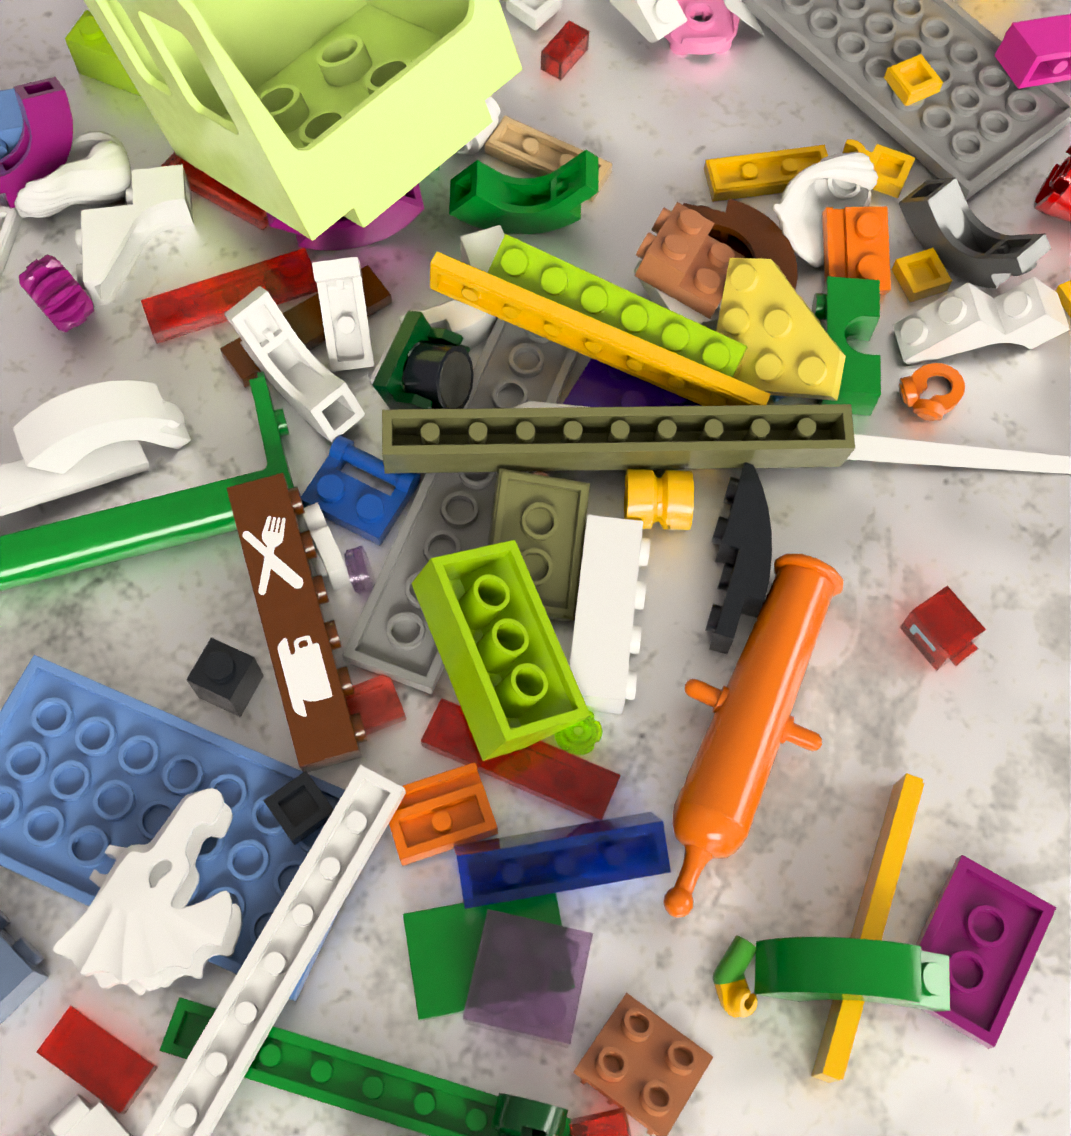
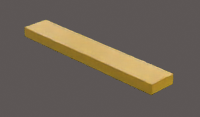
M906 773L893 785L850 938L882 940L924 787L923 779ZM832 1000L811 1074L812 1077L827 1083L844 1079L865 1001Z

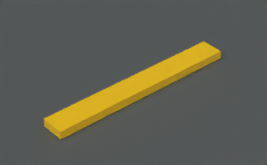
M436 252L430 263V288L702 406L767 405L770 398V393L442 253Z

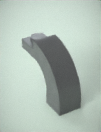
M956 177L927 180L898 203L911 231L925 250L934 248L948 271L960 279L980 287L997 289L1011 276H1020L1030 272L1036 267V262L1051 250L1045 233L1005 235L984 225L968 206Z

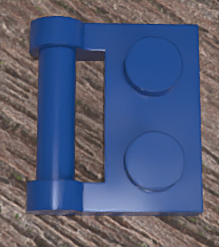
M339 435L334 440L328 457L302 494L301 499L304 508L318 502L324 518L381 546L418 487L421 475L420 473L385 474L383 460L355 447L353 440ZM346 463H349L395 486V489L389 496L341 472Z

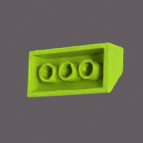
M515 540L431 558L411 584L482 761L524 749L590 716Z

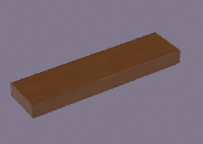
M369 265L361 268L367 317L391 304L392 297ZM319 293L282 313L295 334L309 351L326 341ZM239 337L221 347L220 351L244 387L250 385L249 380L258 378L257 373L261 372V370L240 344L242 340Z

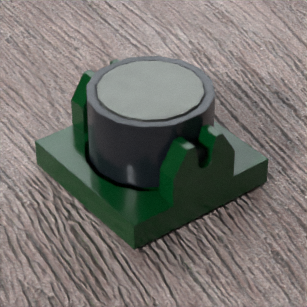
M408 311L372 385L390 410L463 409L469 400L473 387L474 373L472 360L469 356L470 348L461 345L464 339L462 335L443 328H432L422 312ZM419 342V345H417V346L413 349V351L411 352V354L408 356V353L410 352V350L412 349V347H413L416 343Z

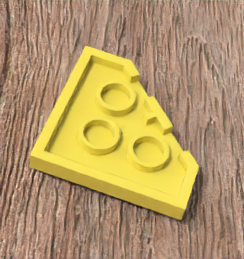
M730 258L716 332L747 346V350L733 378L775 396L838 401L846 356L822 327L820 321L802 297L786 279L778 265L771 259Z

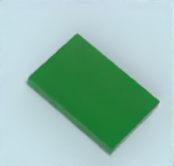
M555 886L403 914L419 1021L574 992Z

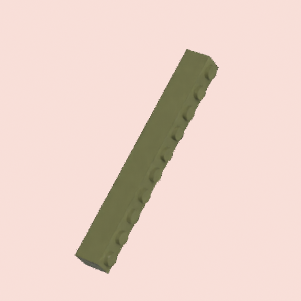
M851 404L382 410V457L385 474L497 472L499 468L519 472L743 468L744 463L752 464L755 468L841 467L855 449Z

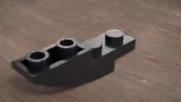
M744 463L739 479L730 477L723 503L731 505L728 519L719 516L711 543L720 545L715 561L724 564L717 589L726 592L722 606L712 605L705 631L714 633L709 649L728 654L732 645L741 613L755 618L758 617L765 602L770 579L772 531L769 510L754 465Z

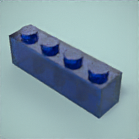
M652 812L454 845L460 892L465 909L671 872L663 820Z

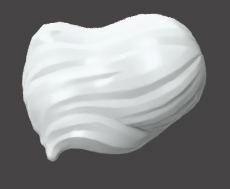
M90 131L77 137L72 141L66 164L61 165L46 177L26 183L25 188L18 192L14 204L19 211V215L22 218L50 217L73 204L106 205L119 201L125 196L126 188L130 187L132 178L130 162L125 147L116 136L104 131Z
M860 152L834 154L821 159L820 162L805 168L789 181L783 191L780 203L773 205L772 209L779 220V227L784 236L788 238L794 253L807 261L810 266L817 268L824 265L822 212L825 208L869 207L872 195L871 190L877 185L878 179L877 172L874 170V165L870 161L869 156Z

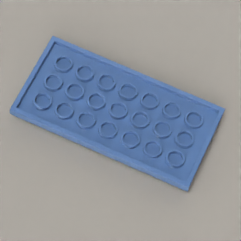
M34 655L0 711V866L90 907L100 890L89 878L93 870H97L100 874H108L116 862L115 859L110 858L105 853L109 845L127 848L136 844H148L187 794L214 788L223 795L224 803L230 807L233 818L226 835L222 839L210 837L203 842L196 860V868L200 880L186 907L207 900L222 891H227L231 896L232 904H237L240 907L242 928L234 954L231 957L217 955L208 959V962L236 975L324 825L294 845L263 801L298 777L303 771L39 656ZM310 775L334 809L345 790ZM335 918L290 995V1000L296 1002Z

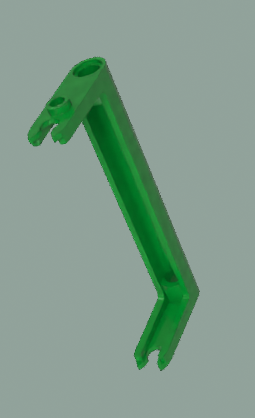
M258 372V378L250 379L249 382L267 460L265 469L0 536V591L237 531L226 488L280 473L284 474L288 487H294L282 441V436L290 435L283 408L274 410L264 372Z

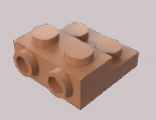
M677 202L672 211L664 207L651 229L657 236L648 232L636 253V256L643 260L634 276L711 319L722 300L729 259L744 258L745 256L708 235L715 223L701 216L697 211Z

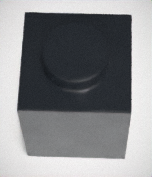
M211 637L186 680L198 698L241 717L264 675L255 657Z

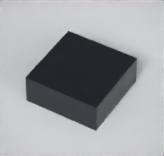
M307 771L263 800L294 845L324 825L334 810Z

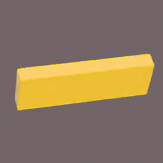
M825 145L707 159L705 160L704 172L712 202L783 193L789 181L799 172L828 157Z

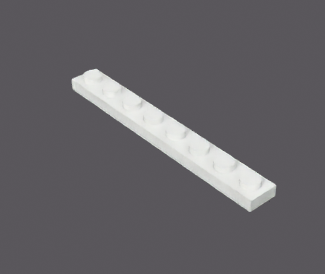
M362 765L359 766L142 1136H210L405 796L406 791L404 787Z

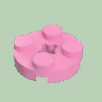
M677 0L688 21L664 36L670 42L669 47L673 53L678 55H686L688 53L708 55L713 53L722 54L730 49L732 40L738 31L740 18L726 8L723 0ZM695 16H702L705 22L695 21L694 18Z

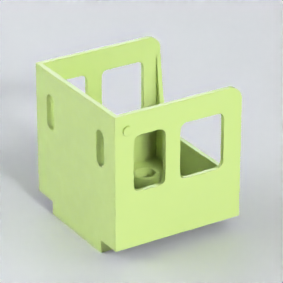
M84 0L176 155L312 241L342 216L365 228L489 126L493 121L485 100L523 70L499 0Z

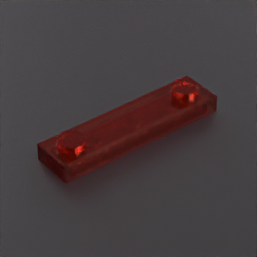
M302 248L143 299L141 303L156 344L228 321L224 313L259 286L268 291L276 305L318 292V287L314 280L313 267L306 248Z
M441 698L421 739L422 747L464 765L475 762L478 771L601 824L621 776L543 741H539L524 749L482 761L461 706Z

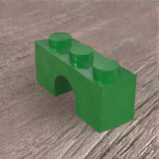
M827 276L822 292L814 294L812 312L846 357L838 401L818 399V405L851 404L852 415L871 416L881 395V355L857 352L851 348L847 341H870L880 319V280Z

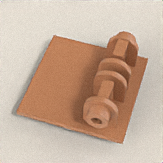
M626 993L573 1073L581 1078L580 1082L583 1085L588 1083L607 1098L606 1102L609 1105L614 1103L621 1108V1114L625 1115L627 1113L646 1127L647 1134L650 1136L652 1134L667 1136L713 1056Z

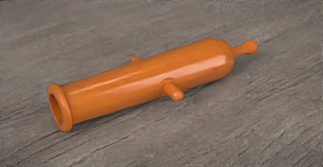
M784 554L775 559L774 573L776 577L727 687L723 686L720 690L698 679H690L685 684V693L689 697L713 707L712 713H714V716L688 772L686 782L683 788H681L674 804L673 829L676 839L685 847V854L675 886L664 895L663 904L665 910L672 917H685L693 909L694 900L692 893L706 864L711 859H723L733 855L747 839L780 744L789 741L809 751H817L822 745V738L818 733L794 723L795 717L791 716L831 599L843 591V578L835 568L820 559L804 554Z

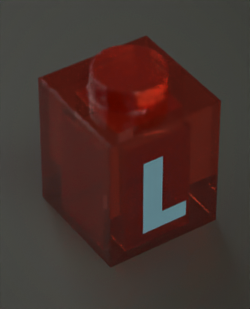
M948 585L913 609L899 627L936 671L950 661L957 667L979 650L974 643L986 630Z

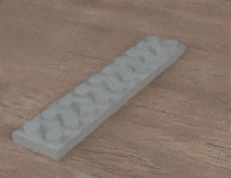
M497 318L473 370L472 391L463 409L513 408L528 401L558 404L579 352ZM497 472L425 474L342 654L344 662L433 694L445 666L411 583L431 558L488 545Z

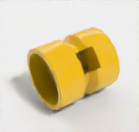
M626 470L624 519L643 521V529H651L655 522H660L665 530L691 529L694 506L692 471L666 470L662 477H657L653 470Z

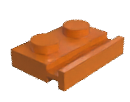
M888 206L845 207L844 209L826 207L822 212L825 281L827 276L880 280V295L889 293L891 291Z
M475 762L403 785L402 787L405 788L406 794L389 822L402 866L498 834V828Z

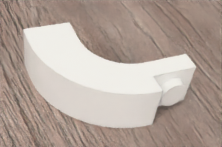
M501 225L461 236V261L487 273L505 236ZM455 299L418 311L423 313L432 328H443L462 335L464 339L461 345L468 346L470 350L490 336L497 321V317ZM405 316L399 317V319H400V326H401V324H402V322H403ZM419 342L412 347V349L410 350L411 352L417 345H419Z
M260 286L224 313L241 338L240 344L261 372H264L265 377L293 409L331 443L366 415L346 382L326 369L301 342L267 290Z
M139 380L106 381L73 389L41 404L13 427L26 466L61 474L68 471L88 453L111 443L141 440L179 450L191 440L184 424V415L177 404L162 400L155 383Z

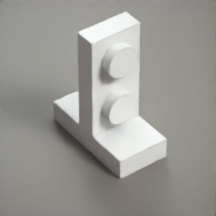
M358 257L312 262L314 280L317 283L330 372L375 367L362 283L361 264Z

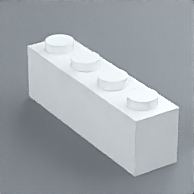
M587 515L569 666L589 711L622 714L625 699L634 700L637 671L628 670L630 653L639 654L642 626L633 625L634 609L643 610L646 592V582L637 581L639 566L647 567L650 551V539L642 538L643 521Z

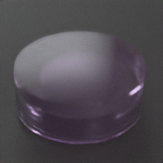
M363 545L346 550V553H344L346 568L355 592L359 595L371 592L375 585V579Z

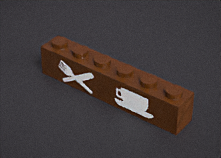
M280 473L226 488L300 769L308 773L362 757L359 743L368 740L360 712L350 714L346 696L355 693L347 666L338 668L333 650L342 648L335 620L325 622L321 604L329 603V597L322 574L313 577L309 560L317 558L310 530L301 532L297 516L305 514L298 486L289 488L284 474Z

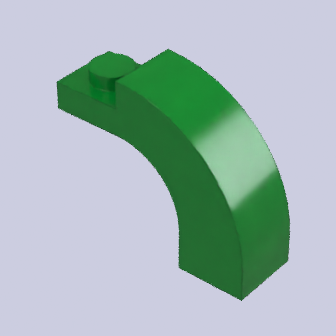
M584 150L554 172L535 178L511 177L476 160L450 180L449 215L482 230L501 225L504 234H540L564 228L581 219V203L599 192L598 156L588 150Z
M786 937L756 941L754 994L797 1002L811 1000H856L893 1004L935 1012L950 1011L949 956L921 951V946L871 939Z

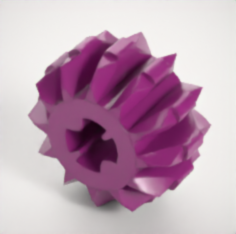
M47 254L40 260L36 259L19 275L21 287L60 331L68 332L74 327L77 328L94 312L93 301L69 271L54 256Z

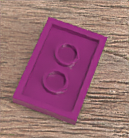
M961 855L958 857L916 943L917 946H921V951L949 956L950 1011H923L988 1049L994 1048L1057 907L966 856Z

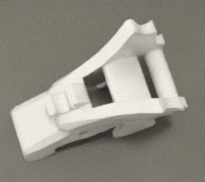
M214 788L187 794L148 844H136L127 848L109 845L105 853L110 858L115 859L116 862L108 874H100L97 870H93L89 878L100 890L86 912L54 944L53 950L58 955L72 960L77 972L81 975H94L99 985L105 990L118 984H125L130 986L138 995H143L146 990L152 991L160 987L167 988L173 981L182 976H192L201 979L204 975V966L208 959L217 955L231 957L234 954L235 946L240 936L242 913L237 904H232L230 894L227 891H222L207 900L186 907L200 880L196 868V860L203 842L210 837L222 839L226 835L233 818L230 807L224 803L223 795Z

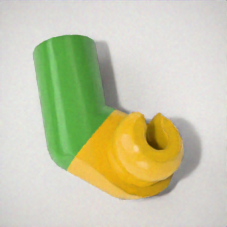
M737 935L713 973V982L721 1007L733 1017H748L755 1012L758 1000L756 994L750 992L744 972L756 954V947L748 940Z

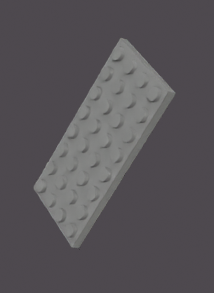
M742 0L755 17L939 179L956 177L965 200L972 197L1071 122V98L1053 83L1018 89L994 56L1002 41L953 0ZM922 54L943 81L939 93L905 106L884 79V75L888 67Z

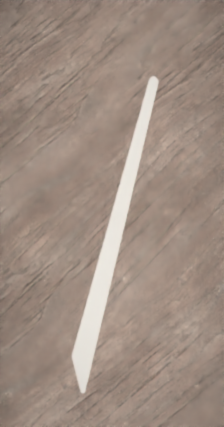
M528 401L513 408H566L586 406ZM854 434L855 449L847 458V460L1071 474V456Z

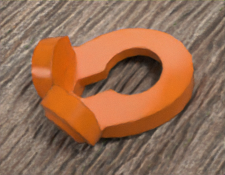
M943 363L924 365L917 369L912 376L900 378V383L898 384L903 403L907 407H913V412L918 417L928 421L942 420L944 414L957 406L965 391V382L960 373ZM942 376L951 383L952 389L950 393L946 395L935 394L930 399H920L919 395L927 389V380L930 377Z

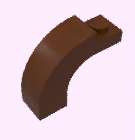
M728 199L725 212L703 205L696 206L683 203L685 207L697 211L701 216L715 223L708 234L710 237L730 246L733 250L745 256L744 258L771 259L778 265L786 279L796 290L798 267L793 248L782 230L768 216L747 204Z

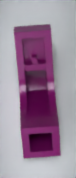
M56 77L13 87L22 114V134L16 147L7 156L0 159V194L4 196L10 209L16 207L14 202L18 192L25 188L26 183L46 177L67 162L73 140V120L66 91Z
M418 183L365 228L342 216L313 241L268 212L267 217L270 227L296 234L298 247L334 251L363 247L392 236L413 221L422 212L424 205Z

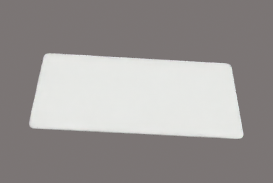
M723 0L728 10L763 35L757 18L750 12L746 4L740 0Z

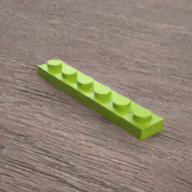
M505 234L487 272L732 378L747 350L746 345L507 234Z

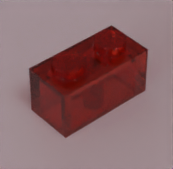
M569 20L541 51V70L562 80L588 50L589 31Z

